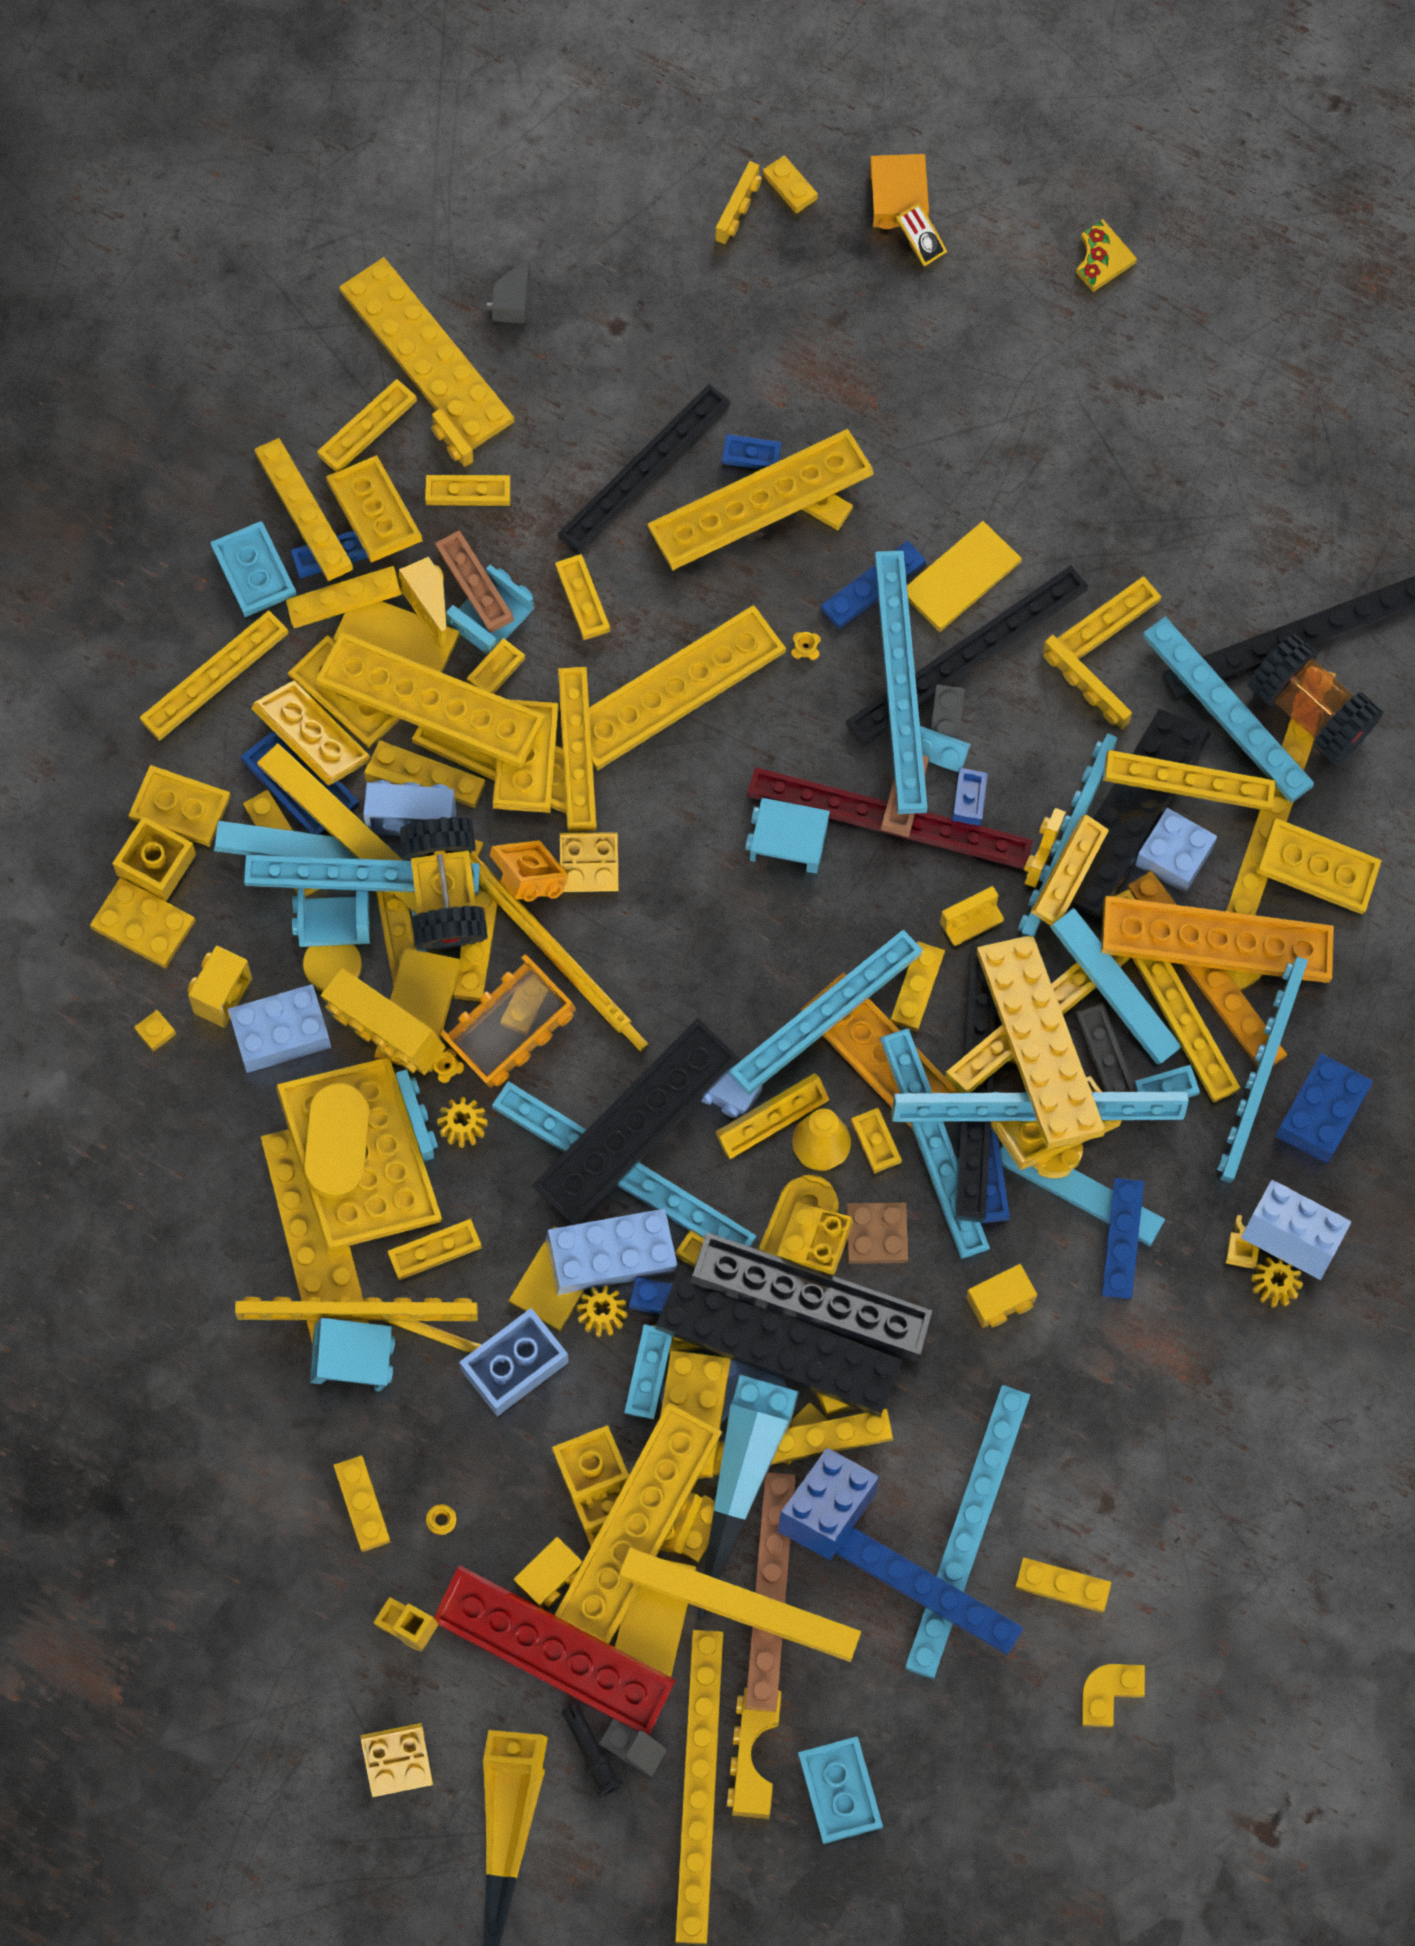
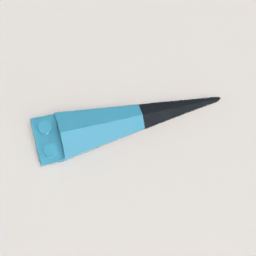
M743 1375L739 1376L733 1401L730 1405L704 1570L705 1575L716 1579L720 1578L765 1475L791 1422L799 1394L798 1391ZM698 1608L697 1615L699 1619L703 1617L705 1609Z

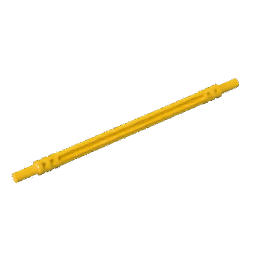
M473 851L469 853L471 863L480 864L479 884L618 1033L622 1032L640 1052L644 1051L649 1046V1043L630 1024L632 1021L518 899H513L500 880Z

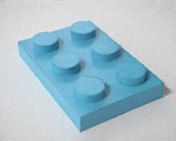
M262 521L210 542L211 548L244 617L297 596L296 590Z
M858 1736L798 1752L822 1844L883 1828Z

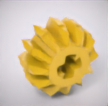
M461 1097L460 1104L458 1105L451 1099L449 1101L450 1109L442 1107L440 1112L443 1117L437 1119L438 1126L442 1127L439 1131L441 1137L448 1136L447 1141L450 1145L458 1140L460 1148H464L466 1140H469L471 1145H475V1136L483 1138L485 1133L482 1128L488 1126L487 1119L482 1118L485 1115L484 1108L476 1109L477 1101L475 1100L466 1105L465 1097ZM462 1118L464 1122H467V1125L463 1126L457 1120Z
M1268 1257L1265 1259V1265L1258 1264L1255 1270L1258 1274H1253L1251 1277V1281L1257 1284L1253 1288V1293H1263L1260 1298L1261 1303H1264L1267 1298L1271 1299L1270 1304L1272 1308L1276 1307L1278 1300H1280L1283 1306H1287L1289 1298L1296 1300L1299 1295L1296 1290L1301 1289L1303 1283L1297 1280L1301 1275V1271H1291L1293 1265L1289 1263L1284 1265L1283 1260L1277 1258L1275 1264ZM1273 1277H1277V1281L1279 1278L1282 1280L1283 1283L1280 1287L1277 1286V1283L1275 1285L1272 1284Z
M606 1285L603 1286L602 1293L599 1294L597 1288L592 1287V1297L582 1294L581 1299L585 1304L577 1305V1311L583 1313L578 1317V1322L587 1323L585 1326L587 1333L596 1328V1337H601L602 1330L604 1329L611 1336L613 1335L612 1326L621 1329L623 1323L620 1319L627 1318V1311L622 1310L626 1306V1301L623 1299L617 1300L619 1297V1291L617 1290L608 1295V1286ZM606 1307V1308H607V1315L604 1314V1313H601V1314L598 1316V1315H597V1308H599L600 1310H602V1309H604V1308Z

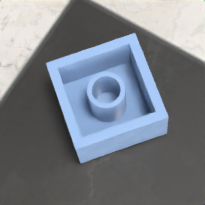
M1167 808L1140 850L1135 866L1147 873L1152 870L1159 880L1185 894L1213 850L1217 836Z

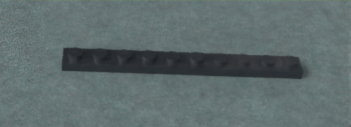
M1070 565L917 671L915 679L918 708L935 697L936 685L951 686L1088 591L1089 586ZM887 693L846 720V726L863 746L890 728Z
M1415 576L1202 656V658L1225 681L1259 668L1262 665L1261 663L1270 656V653L1281 642H1284L1287 637H1291L1292 634H1297L1308 645L1314 647L1415 608ZM1171 669L1163 672L1164 680L1174 700L1192 693Z
M972 943L970 947L964 1056L996 1030L997 1009L977 956V947L985 946L982 944ZM993 1074L971 1093H992ZM960 1121L955 1220L981 1223L985 1221L991 1121Z

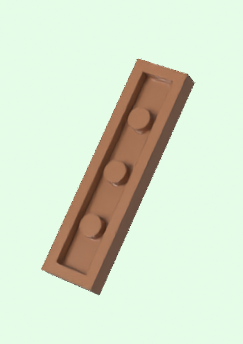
M460 530L436 542L437 551L487 631L491 634L513 622L514 617Z

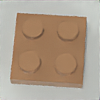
M847 1203V1216L853 1219L848 1235V1264L908 1263L906 1203Z

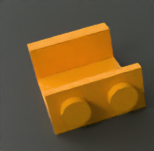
M925 154L870 156L869 172L870 179H872L874 211L873 228L892 229L900 227L895 218L917 203H920L929 217Z

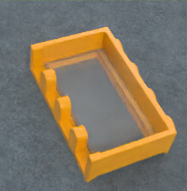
M526 954L521 957L524 964L513 974L510 972L505 973L501 978L503 983L492 994L488 991L485 992L479 999L481 1004L470 1014L467 1011L463 1012L458 1018L460 1023L447 1034L443 1030L439 1033L490 1089L495 1085L497 1087L502 1085L509 1078V1072L516 1065L520 1067L526 1063L531 1057L530 1052L538 1045L540 1047L545 1045L552 1038V1032L559 1025L563 1027L574 1017L573 1012L576 1010L574 1004Z

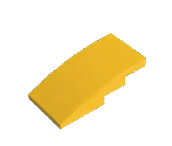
M608 1425L552 1447L590 1546H592L629 1477Z

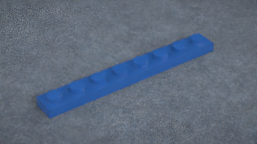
M852 1528L835 1553L847 1562L1007 1656L1024 1631V1628L855 1528Z

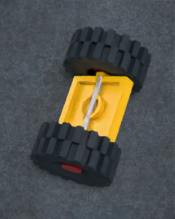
M440 817L439 819L421 820L416 823L407 824V826H402L400 837L403 859L411 861L418 915L411 917L415 948L425 950L448 949L456 946H466L467 944L472 945L486 940L488 934L483 907L476 906L469 854L476 850L472 820L470 818L466 819V817Z

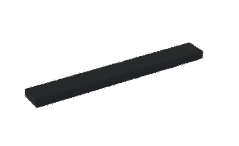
M709 383L558 533V538L579 555L730 405V400Z

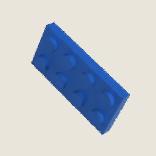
M274 731L241 756L242 762L307 833L324 835L328 831L257 764L277 743L351 812L360 806L359 801L339 780L328 786Z

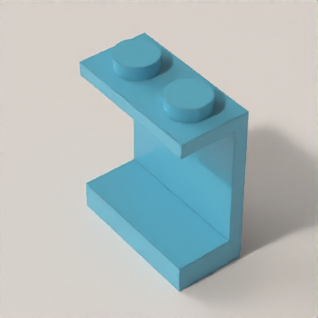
M491 565L486 568L487 575L511 611L514 621L490 634L468 599L459 609L452 605L446 612L447 624L453 629L459 630L464 638L486 655L503 638L506 640L534 610L532 593L523 585L517 586L513 583L511 577L500 568L496 570Z
M762 798L760 807L754 806L751 823L756 824L754 834H748L745 850L750 851V861L755 862L757 854L805 863L807 864L806 872L818 874L830 811Z
M298 888V896H292L293 913H297V918H292L293 935H298L300 947L370 944L369 891L356 890V897L305 899L304 888Z
M328 1318L319 1319L314 1324L310 1383L322 1384L327 1379L375 1385L374 1391H381L387 1386V1383L391 1382L393 1375V1366L389 1365V1356L393 1353L395 1347V1337L391 1336L392 1327Z

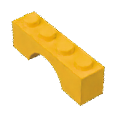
M747 1687L744 1689V1696L738 1695L736 1714H742L741 1726H735L733 1745H739L738 1757H732L730 1776H736L735 1788H729L727 1800V1807H733V1816L769 1819L773 1784L761 1777L754 1768L751 1750L754 1742L762 1733L778 1727L782 1691H778L776 1712L745 1710Z

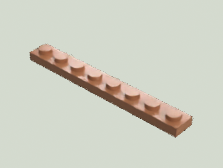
M767 1472L764 1484L755 1593L785 1603L790 1538L778 1532L781 1511L794 1494L796 1475ZM752 1627L745 1710L776 1712L782 1637Z

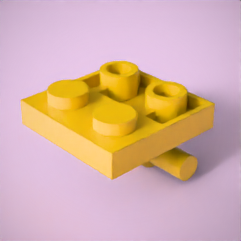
M618 832L560 833V865L569 875L563 892L619 891Z
M796 1202L777 1257L829 1275H834L853 1224L852 1217Z
M422 1723L360 1735L372 1797L433 1785Z

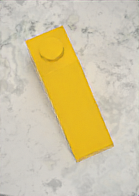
M427 557L399 569L398 580L401 592L441 648L446 644L447 631L443 588L444 575L438 565L435 566L430 558Z

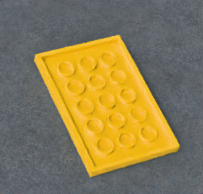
M390 1057L277 1084L276 1091L302 1173L309 1108L315 1094L330 1084H347L359 1090L369 1106L364 1172L359 1185L349 1192L348 1195L341 1198H327L315 1192L305 1179L327 1251L441 1222V1213Z

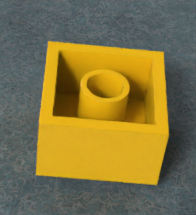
M143 816L112 864L117 876L166 902L195 858L196 852L192 842Z
M216 945L212 953L208 952L205 955L201 964L203 969L198 978L194 977L191 980L187 993H189L188 996L194 1014L225 1028L230 1020L228 1009L238 1006L253 978L248 960Z

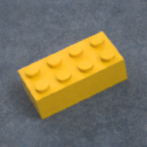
M343 968L339 970L320 995L327 1003L325 1008L333 1014L332 1017L345 1027L349 1024L355 1029L354 1032L363 1040L369 1042L371 1039L378 1045L377 1048L390 1058L394 1055L400 1060V1064L411 1073L417 1070L426 1075L446 1048L430 1027Z

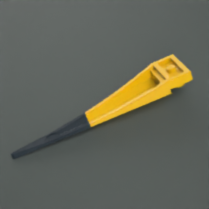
M488 1730L483 1758L486 1813L484 1946H500L545 1773L543 1763L548 1737L544 1735Z

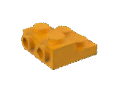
M540 840L492 846L489 856L503 872L500 882L514 900L524 899L526 902H531L540 896H548L551 899H555L563 893L569 875Z

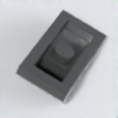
M613 1719L599 1743L600 1748L653 1777L667 1752L665 1747L642 1730L638 1732L616 1719Z

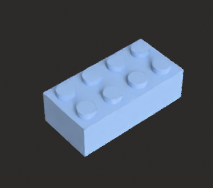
M665 1208L550 1229L546 1235L557 1295L588 1290L592 1287L599 1288L605 1285L610 1286L635 1281L636 1277L648 1279L674 1274L677 1268Z

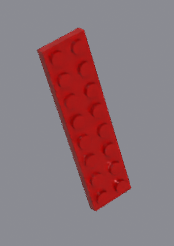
M461 1565L456 1569L434 1616V1619L440 1626L637 1731L642 1730L647 1735L651 1734L676 1682L672 1677Z

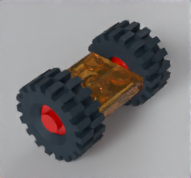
M1292 634L1291 637L1289 636L1284 642H1281L1270 653V656L1261 663L1262 665L1254 672L1255 674L1251 677L1248 687L1269 706L1277 704L1316 739L1313 742V746L1336 765L1348 757L1365 740V737L1371 733L1373 727L1381 719L1384 711L1362 692L1354 695L1316 661L1318 653L1297 634Z

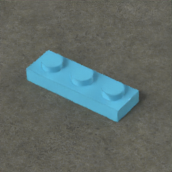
M407 1069L397 1072L396 1079L423 1161L434 1159L433 1149L438 1148L433 1131L427 1132L424 1123L429 1121L424 1104L418 1105L415 1096L420 1094L416 1078H409Z
M644 1324L624 1414L654 1420L672 1336L655 1330L656 1327Z

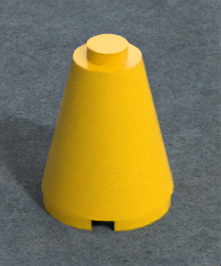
M818 1109L796 1126L792 1137V1147L797 1158L805 1167L814 1171H827L846 1160L851 1148V1137L846 1125L833 1111Z

